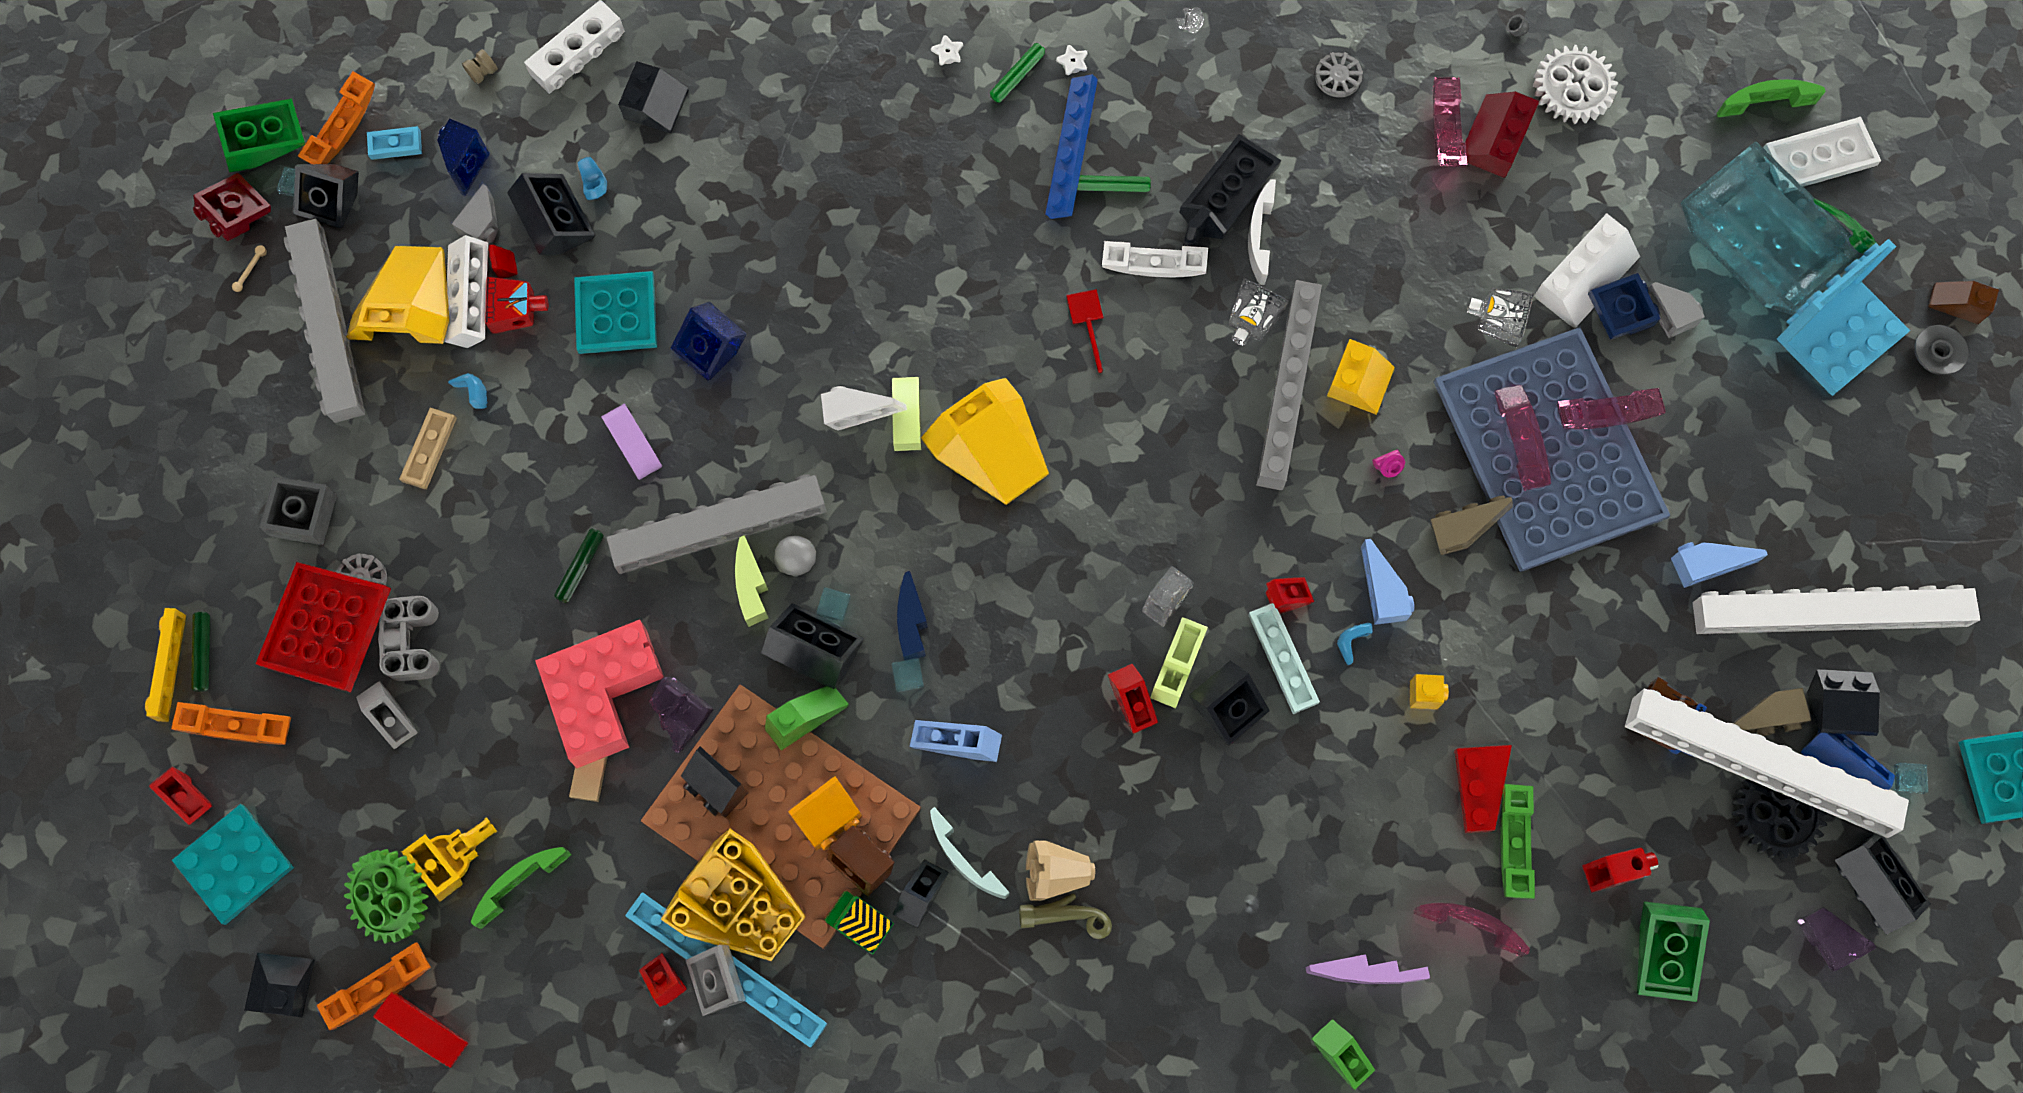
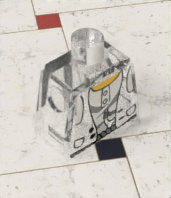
M1244 278L1228 323L1236 329L1231 339L1241 346H1245L1249 337L1261 341L1284 314L1288 300Z
M1492 288L1485 301L1471 297L1467 313L1481 316L1478 326L1480 332L1517 348L1524 335L1534 293Z
M1171 566L1149 594L1142 612L1164 627L1195 588L1194 582ZM1154 604L1159 605L1163 611L1159 610Z

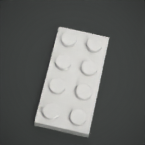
M1861 117L1769 142L1763 147L1782 192L1871 168L1881 162Z

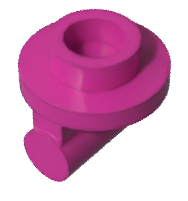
M1397 449L1372 460L1374 467L1379 469L1382 475L1388 478L1398 475L1405 466V459Z

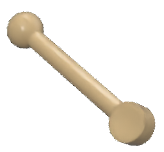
M259 245L255 248V256L238 282L232 284V289L235 292H240L243 289L242 284L259 258L266 255L267 250L264 246Z

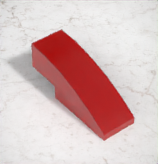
M391 992L373 1016L402 1038L449 1068L454 1065L469 1044L424 1010L417 1008L398 993Z

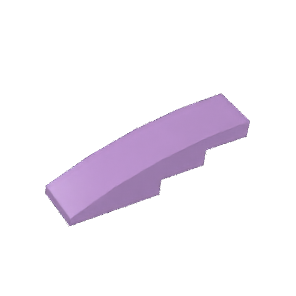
M1366 954L1306 967L1308 974L1336 981L1360 984H1399L1423 981L1430 978L1428 967L1399 972L1397 961L1368 966Z

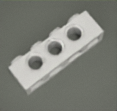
M599 0L524 62L530 76L549 94L555 89H559L574 73L580 72L591 59L598 57L609 44L620 39L625 32L621 19L602 0Z
M467 235L448 245L447 294L449 324L444 341L465 348L485 340L488 242Z

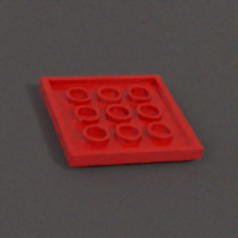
M296 562L256 665L351 693L391 588Z

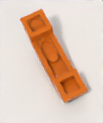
M352 71L339 91L343 97L317 137L313 135L309 137L298 157L310 164H328L345 146L359 125L371 100L375 84Z
M177 702L171 729L235 741L285 745L291 717L266 713L261 715L209 708L205 705Z
M415 942L391 958L392 961L348 989H341L317 1004L316 1006L328 1029L333 1030L384 1002L391 992L398 993L429 970L431 966L419 944Z

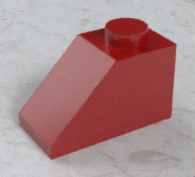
M1133 664L1108 674L1115 698L1133 734L1158 723L1145 681Z

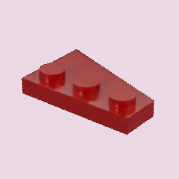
M1512 745L1457 748L1454 750L1465 833L1491 832L1496 829Z

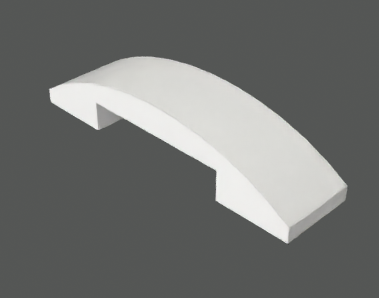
M1270 179L1257 199L1248 233L1250 264L1259 285H1265L1268 275L1270 251L1259 250L1262 214H1271L1274 204L1276 180Z
M1104 241L1102 267L1117 272L1151 277L1206 274L1208 248L1182 246V250L1135 248L1126 242Z

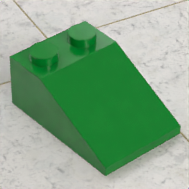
M292 99L213 113L229 173L256 168L305 145Z
M1644 901L1639 933L1638 995L1697 1002L1710 923L1702 908Z

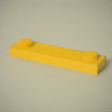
M165 608L164 615L159 621L160 638L150 696L145 702L146 716L161 722L169 721L186 615L176 608Z

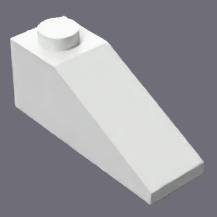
M843 386L834 387L830 392L821 394L824 424L838 431L907 410L905 404L894 398Z

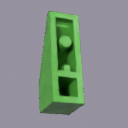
M825 686L790 700L766 716L765 731L782 751L847 708L849 704L836 688L833 689Z

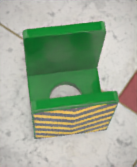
M848 891L842 893L825 918L827 924L872 955L894 925L887 917Z

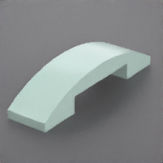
M935 807L932 808L930 813L936 837L943 852L953 866L976 887L991 895L1006 899L1009 896V891L995 875L989 871L981 878L950 843L947 837L954 832L953 827Z

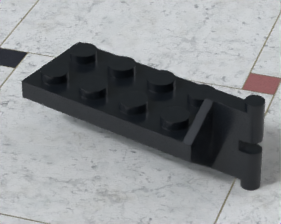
M1238 134L1180 207L1179 213L1188 223L1182 246L1195 247L1202 237L1223 239L1278 169L1281 159Z

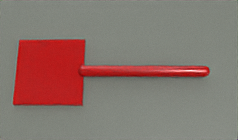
M1097 289L1066 295L1072 323L1086 322L1097 370L1099 373H1102L1103 368L1091 323L1093 320L1104 318Z

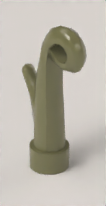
M1070 894L1061 900L1040 906H1033V904L1019 905L1021 928H1033L1034 925L1088 919L1086 928L1089 935L1096 939H1102L1110 934L1112 923L1107 914L1099 909L1068 905L1075 900V894ZM1099 921L1103 928L1100 930L1095 929L1093 926L1094 922Z

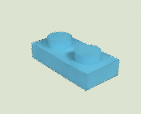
M419 127L367 132L368 156L371 160L422 154L421 131Z

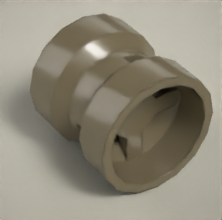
M483 49L476 53L475 58L472 60L468 59L462 63L467 74L477 85L484 81L486 75L494 74L498 71L494 61Z

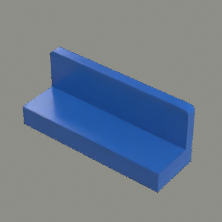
M1818 730L1817 735L1801 751L1804 756L1814 757L1822 764L1840 768L1846 774L1853 777L1866 779L1872 785L1884 790H1889L1893 785L1895 775L1845 734L1820 733V730Z

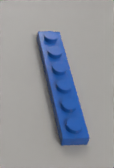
M1093 74L1071 79L1046 208V215L1050 219L1068 217L1073 214L1098 81Z

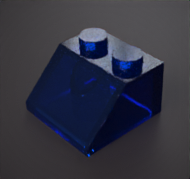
M449 118L446 125L440 129L437 141L449 175L460 193L466 196L490 153L476 129Z
M709 301L690 308L671 349L708 381L737 354L747 333Z

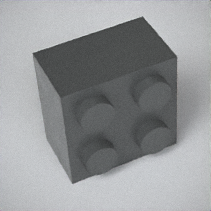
M274 477L260 529L270 537L324 545L337 494L324 484Z

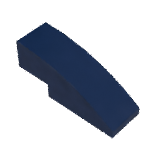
M910 571L904 573L897 605L898 635L905 663L926 656L918 631L928 628Z

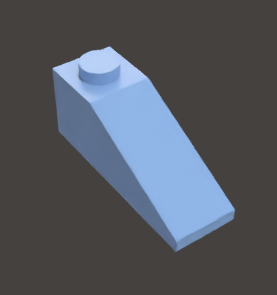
M1365 539L1361 546L1374 625L1407 621L1412 615L1411 612H1414L1413 597L1408 596L1407 587L1373 541Z
M1690 542L1678 547L1679 552L1671 560L1685 588L1757 563L1768 554L1766 550L1705 542L1694 546V543Z
M915 720L910 747L967 759L997 762L1002 735L987 726Z

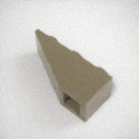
M1497 496L1491 498L1487 504L1478 506V503H1473L1462 507V511L1455 513L1444 511L1436 514V518L1431 519L1440 554L1445 555L1467 549L1513 507L1512 497Z
M1803 688L1774 692L1733 722V724H1736L1744 731L1749 733L1757 732V734L1762 736L1774 734L1775 729L1784 728L1785 732L1801 730L1803 724L1811 721Z

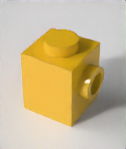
M1416 674L1410 680V708L1438 710L1444 704V701L1448 699L1449 689L1448 684H1444V675Z

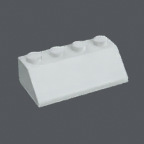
M1606 213L1541 284L1534 297L1575 329L1594 308L1588 293L1595 288L1620 280L1640 258L1628 230Z

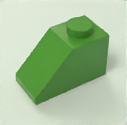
M1333 1019L1312 1038V1041L1324 1058L1354 1090L1375 1071L1354 1037Z

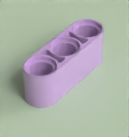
M625 403L601 416L639 480L662 467Z

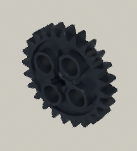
M1749 779L1742 782L1745 788L1736 790V793L1741 798L1732 801L1733 804L1739 806V809L1733 811L1732 815L1739 816L1740 821L1736 822L1734 826H1743L1744 830L1739 836L1744 837L1748 835L1750 837L1747 846L1758 844V854L1767 849L1768 858L1775 857L1777 853L1780 860L1786 859L1788 854L1791 858L1799 856V852L1801 854L1808 853V846L1812 848L1818 845L1814 838L1824 836L1818 828L1827 826L1825 821L1820 820L1821 816L1828 814L1827 812L1782 794V799L1780 800L1774 795L1773 789ZM1756 806L1763 810V819L1756 815ZM1796 807L1802 810L1804 814L1803 820L1797 817L1795 813ZM1778 827L1785 831V839L1779 837L1777 833Z

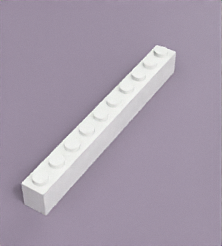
M1952 585L1946 587V589H1936V586H1923L1918 588L1919 590H1909L1907 586L1892 588L1891 591H1882L1881 587H1871L1864 591L1856 592L1854 588H1842L1837 590V592H1828L1827 589L1821 588L1811 590L1810 593H1800L1799 589H1790L1783 591L1781 594H1773L1772 590H1761L1756 592V594H1746V591H1733L1728 593L1729 595H1719L1716 591L1702 593L1693 602L1696 634L1969 627L1980 621L1975 588L1964 589L1963 585Z
M1644 688L1632 698L1625 727L1886 838L1901 832L1904 828L1909 800L1898 796L1892 790H1884L1872 785L1866 779L1846 774L1840 768L1822 764L1814 757L1803 756L1794 752L1788 746L1777 745L1766 740L1762 735L1751 734L1740 729L1736 724L1718 720L1710 713L1699 712L1681 701H1673L1661 696L1655 690Z

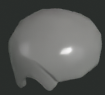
M801 536L784 538L774 550L773 562L778 571L794 577L809 572L816 560L814 545H812L811 541Z

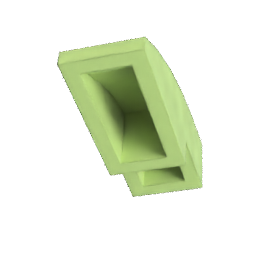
M919 377L892 378V398L902 402L907 407V410L893 414L894 451L921 450Z
M744 535L739 537L736 551L735 579L739 604L748 627L768 619V615L758 595L767 591L768 588Z
M1182 617L1152 691L1151 699L1174 708L1177 707L1208 627Z

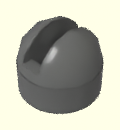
M1517 14L1509 19L1506 29L1515 37L1524 36L1529 30V23L1526 18Z

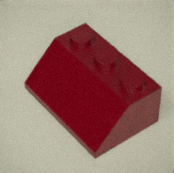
M1516 91L1486 94L1458 159L1506 178L1539 104V100Z

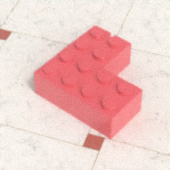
M641 620L535 660L568 759L576 768L629 748L613 698L664 678L650 637Z

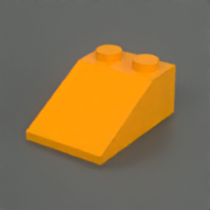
M836 776L788 811L817 851L820 848L823 850L828 849L837 840V835L844 830L847 831L852 825L857 827L860 824L858 819L862 817L860 811Z

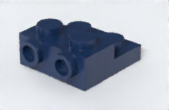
M1639 273L1595 288L1588 293L1610 340L1628 333L1632 335L1651 328L1661 319L1659 308L1652 302L1648 294V286L1644 280H1641Z

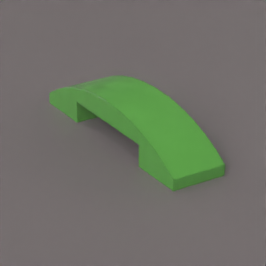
M1790 79L1760 82L1745 87L1731 95L1718 110L1717 117L1740 115L1744 113L1749 104L1789 99L1791 107L1813 105L1826 92L1825 87L1811 82Z
M1505 784L1503 788L1500 849L1503 889L1505 897L1535 899V872L1532 870L1531 815L1534 814L1533 786Z
M563 847L552 848L536 853L515 864L499 877L485 893L473 914L471 923L475 927L482 929L504 911L498 903L501 898L539 867L550 873L572 854Z

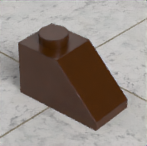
M1975 281L1938 282L1933 286L1928 307L1979 325L1993 313L1999 289Z

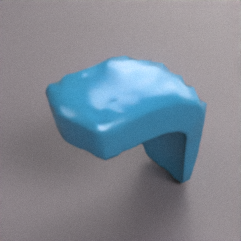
M591 157L580 159L578 161V168L582 177L583 193L586 199L590 201L602 197L607 191V180L602 170Z
M467 373L448 381V384L453 387H468L469 403L475 409L487 408V391L481 379Z
M1371 623L1354 625L1340 634L1337 645L1347 665L1353 663L1352 639L1372 634L1373 628Z

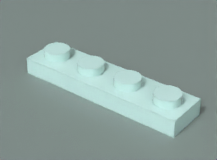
M1272 603L1249 612L1248 616L1292 713L1295 714L1319 704L1320 701L1275 605Z

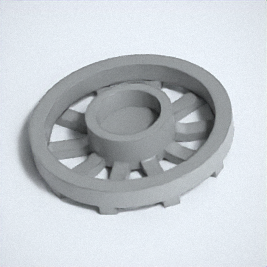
M1332 52L1319 61L1315 71V80L1318 87L1324 93L1333 97H1346L1353 94L1360 87L1363 78V71L1359 61L1346 52ZM1332 59L1334 66L1327 63V61ZM1336 59H1342L1341 64H1338ZM1345 60L1349 61L1350 64H1348L1347 66H1345V65H1344ZM1323 65L1330 71H1320V68ZM1355 66L1357 71H1349V69ZM1320 75H1328V78L1322 82ZM1358 75V81L1349 76ZM1347 81H1348V82L1352 83V84L1355 85V86H1353L1352 88L1348 89L1346 83H1347ZM1330 82L1333 85V88L1330 89L1326 87V84ZM1337 86H1343L1344 91H1336Z
M358 553L343 559L337 571H335L386 586L387 573L384 565L376 557L369 554ZM361 559H368L367 563L363 568L361 565ZM353 561L357 563V568L355 569L350 564ZM373 562L378 565L377 568L368 571ZM346 566L351 571L350 574L343 572ZM381 571V579L373 578V574Z

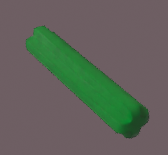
M1034 43L990 91V97L995 102L1000 103L1045 55V48L1039 43Z
M1080 175L1077 190L1149 192L1151 179L1145 176Z

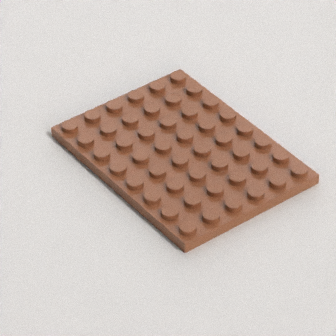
M739 685L646 812L641 822L698 862L714 841L729 828L738 833L756 847L805 913L806 917L796 930L825 949L837 932L836 929L825 922V918L844 891H848L853 896H858L859 898L863 892L826 860L829 848L826 850L820 848L818 851L814 848L788 811L836 776L862 815L858 819L860 824L855 828L867 833L874 845L891 854L920 812L921 807L811 732L781 751L765 731L766 716L775 711L776 708L742 685ZM700 746L736 778L748 792L746 797L726 818L720 813L714 816L703 806L706 800L700 794L694 797L683 787L686 781L681 775ZM844 830L839 835H837L836 839L841 837L846 831Z

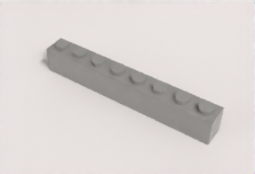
M316 218L285 226L287 237H284V243L287 251L291 252L292 260H289V266L292 274L296 275L297 283H294V289L297 297L301 298L302 306H299V312L302 320L306 321L307 325L304 335L307 343L312 348L309 358L313 368H316L317 371L314 381L317 390L321 392L323 400L319 401L321 411L324 416L327 415L334 423L366 415L350 342L346 338L347 329L325 231Z
M1296 280L1292 290L1256 486L1282 491L1287 481L1322 288L1320 284Z
M806 474L797 477L795 481L790 483L778 482L769 486V489L763 491H748L742 497L736 499H721L716 505L709 507L705 505L697 506L689 513L682 515L680 513L670 514L665 517V520L659 522L647 521L632 530L620 529L606 538L614 567L619 574L736 540L744 535L746 537L826 513L827 510L816 475L810 476Z

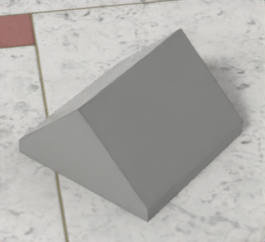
M717 945L686 960L702 1016L746 1001L729 945Z

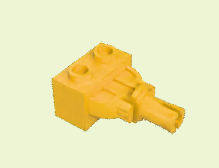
M485 818L467 833L461 834L460 830L457 829L450 835H440L431 840L425 834L401 853L403 856H407L409 864L415 863V872L422 873L420 878L426 883L437 900L441 902L463 885L461 878L466 874L470 862L479 856L475 851L476 846L496 833L497 830Z

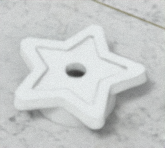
M944 35L941 44L932 46L931 51L938 55L940 65L960 62L961 59L958 52L962 48L963 43L952 42Z
M1068 45L1066 53L1057 57L1056 62L1063 65L1066 75L1087 71L1084 59L1088 53L1086 50L1076 51L1071 45Z

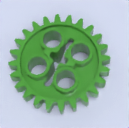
M388 849L376 850L359 857V862L352 864L354 870L347 873L352 881L344 883V886L350 889V892L344 894V897L351 899V903L346 906V909H353L354 911L350 917L351 920L358 918L357 929L365 927V936L374 934V941L383 939L384 943L391 941L395 943L413 935V931L420 928L418 922L425 920L421 912L428 909L422 903V900L428 898V895L421 892V889L427 885L418 881L422 873L414 874L415 863L406 865L407 856L398 858V851L389 853Z

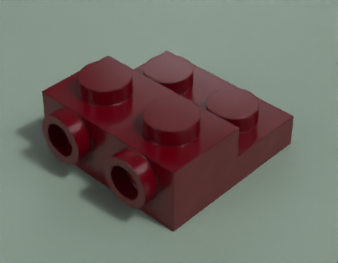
M239 173L193 195V211L200 221L206 219L210 223L209 227L212 233L217 238L222 236L227 242L249 231V223L271 212V205Z

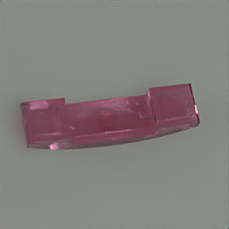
M1434 77L1433 123L1436 153L1440 167L1467 166L1466 145L1462 140L1460 102L1462 99L1460 78Z
M1518 385L1495 390L1494 394L1501 416L1506 418L1519 461L1517 470L1524 491L1549 486L1551 478L1543 437L1534 410L1523 387Z
M1659 388L1634 391L1626 396L1584 401V398L1558 401L1556 403L1564 429L1611 427L1650 419L1666 413Z
M1451 903L1424 904L1416 907L1413 914L1438 924L1446 922L1447 917L1451 916L1498 935L1495 947L1520 957L1529 954L1530 948L1511 928L1480 910Z

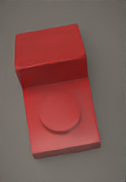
M1305 577L1273 579L1266 583L1268 601L1270 604L1273 603L1279 614L1314 603Z
M174 767L169 768L149 785L188 825L192 824L212 807V803L192 785L191 777Z
M663 953L639 969L649 992L659 1007L667 1005L687 989Z

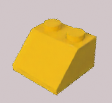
M1349 339L1327 396L1377 415L1395 367L1375 348Z

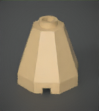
M1033 841V843L1029 844L1026 870H1030V878H1026V887L1030 901H1042L1090 885V880H1094L1095 865L1090 862L1089 856L1048 841Z

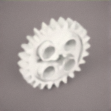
M1574 45L1571 51H1569L1567 46H1564L1561 52L1554 49L1552 55L1547 54L1544 60L1540 62L1534 75L1536 79L1533 87L1537 88L1534 96H1542L1539 105H1548L1545 110L1546 113L1551 110L1555 111L1553 118L1556 119L1559 115H1563V122H1566L1570 117L1574 124L1577 123L1579 118L1584 123H1587L1590 117L1596 120L1599 114L1604 115L1607 107L1610 108L1614 101L1613 99L1617 94L1615 88L1618 85L1617 81H1613L1616 72H1609L1612 64H1603L1605 56L1598 59L1596 58V50L1589 54L1585 46L1581 52L1578 51L1577 45Z

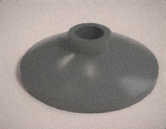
M1944 325L1927 327L1915 340L1914 350L1917 360L1926 370L1934 374H1954L1963 368L1968 360L1969 349L1964 337L1951 327ZM1935 350L1938 351L1941 356L1937 355L1935 353Z

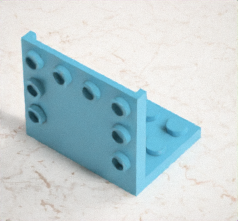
M1889 239L1881 246L1877 243L1871 246L1860 259L1854 260L1844 269L1846 272L1842 277L1837 274L1825 285L1828 288L1825 292L1822 293L1820 290L1815 292L1796 311L1797 313L1786 321L1789 326L1777 338L1789 353L1832 396L1910 331L1862 283L1896 248Z

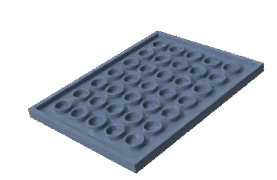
M1580 327L1435 378V387L1488 503L1491 498L1497 496L1512 497L1513 507L1497 523L1519 572L1660 522L1671 516Z

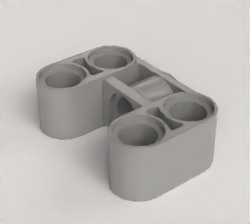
M424 596L398 597L387 599L379 619L380 670L394 681L429 679L434 677L439 671V661L424 649L410 650V631H413V627L429 626L438 619V608L428 598ZM423 606H428L427 612L422 616H418L419 609ZM400 608V614L396 618L391 619V613L395 609ZM423 659H428V665L424 669L419 670V663ZM400 661V668L395 672H391V666L395 662Z

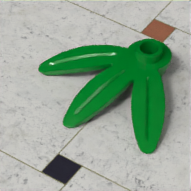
M1813 199L1816 205L1834 215L1853 232V235L1849 237V242L1859 253L1863 254L1877 243L1873 236L1850 215L1823 201Z

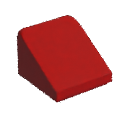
M489 245L491 265L497 277L503 279L516 276L518 270L514 253L496 245Z

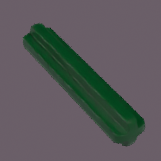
M589 529L554 594L558 601L568 603L604 537L599 530Z
M202 611L195 612L192 615L191 689L195 692H204L209 689L210 615Z

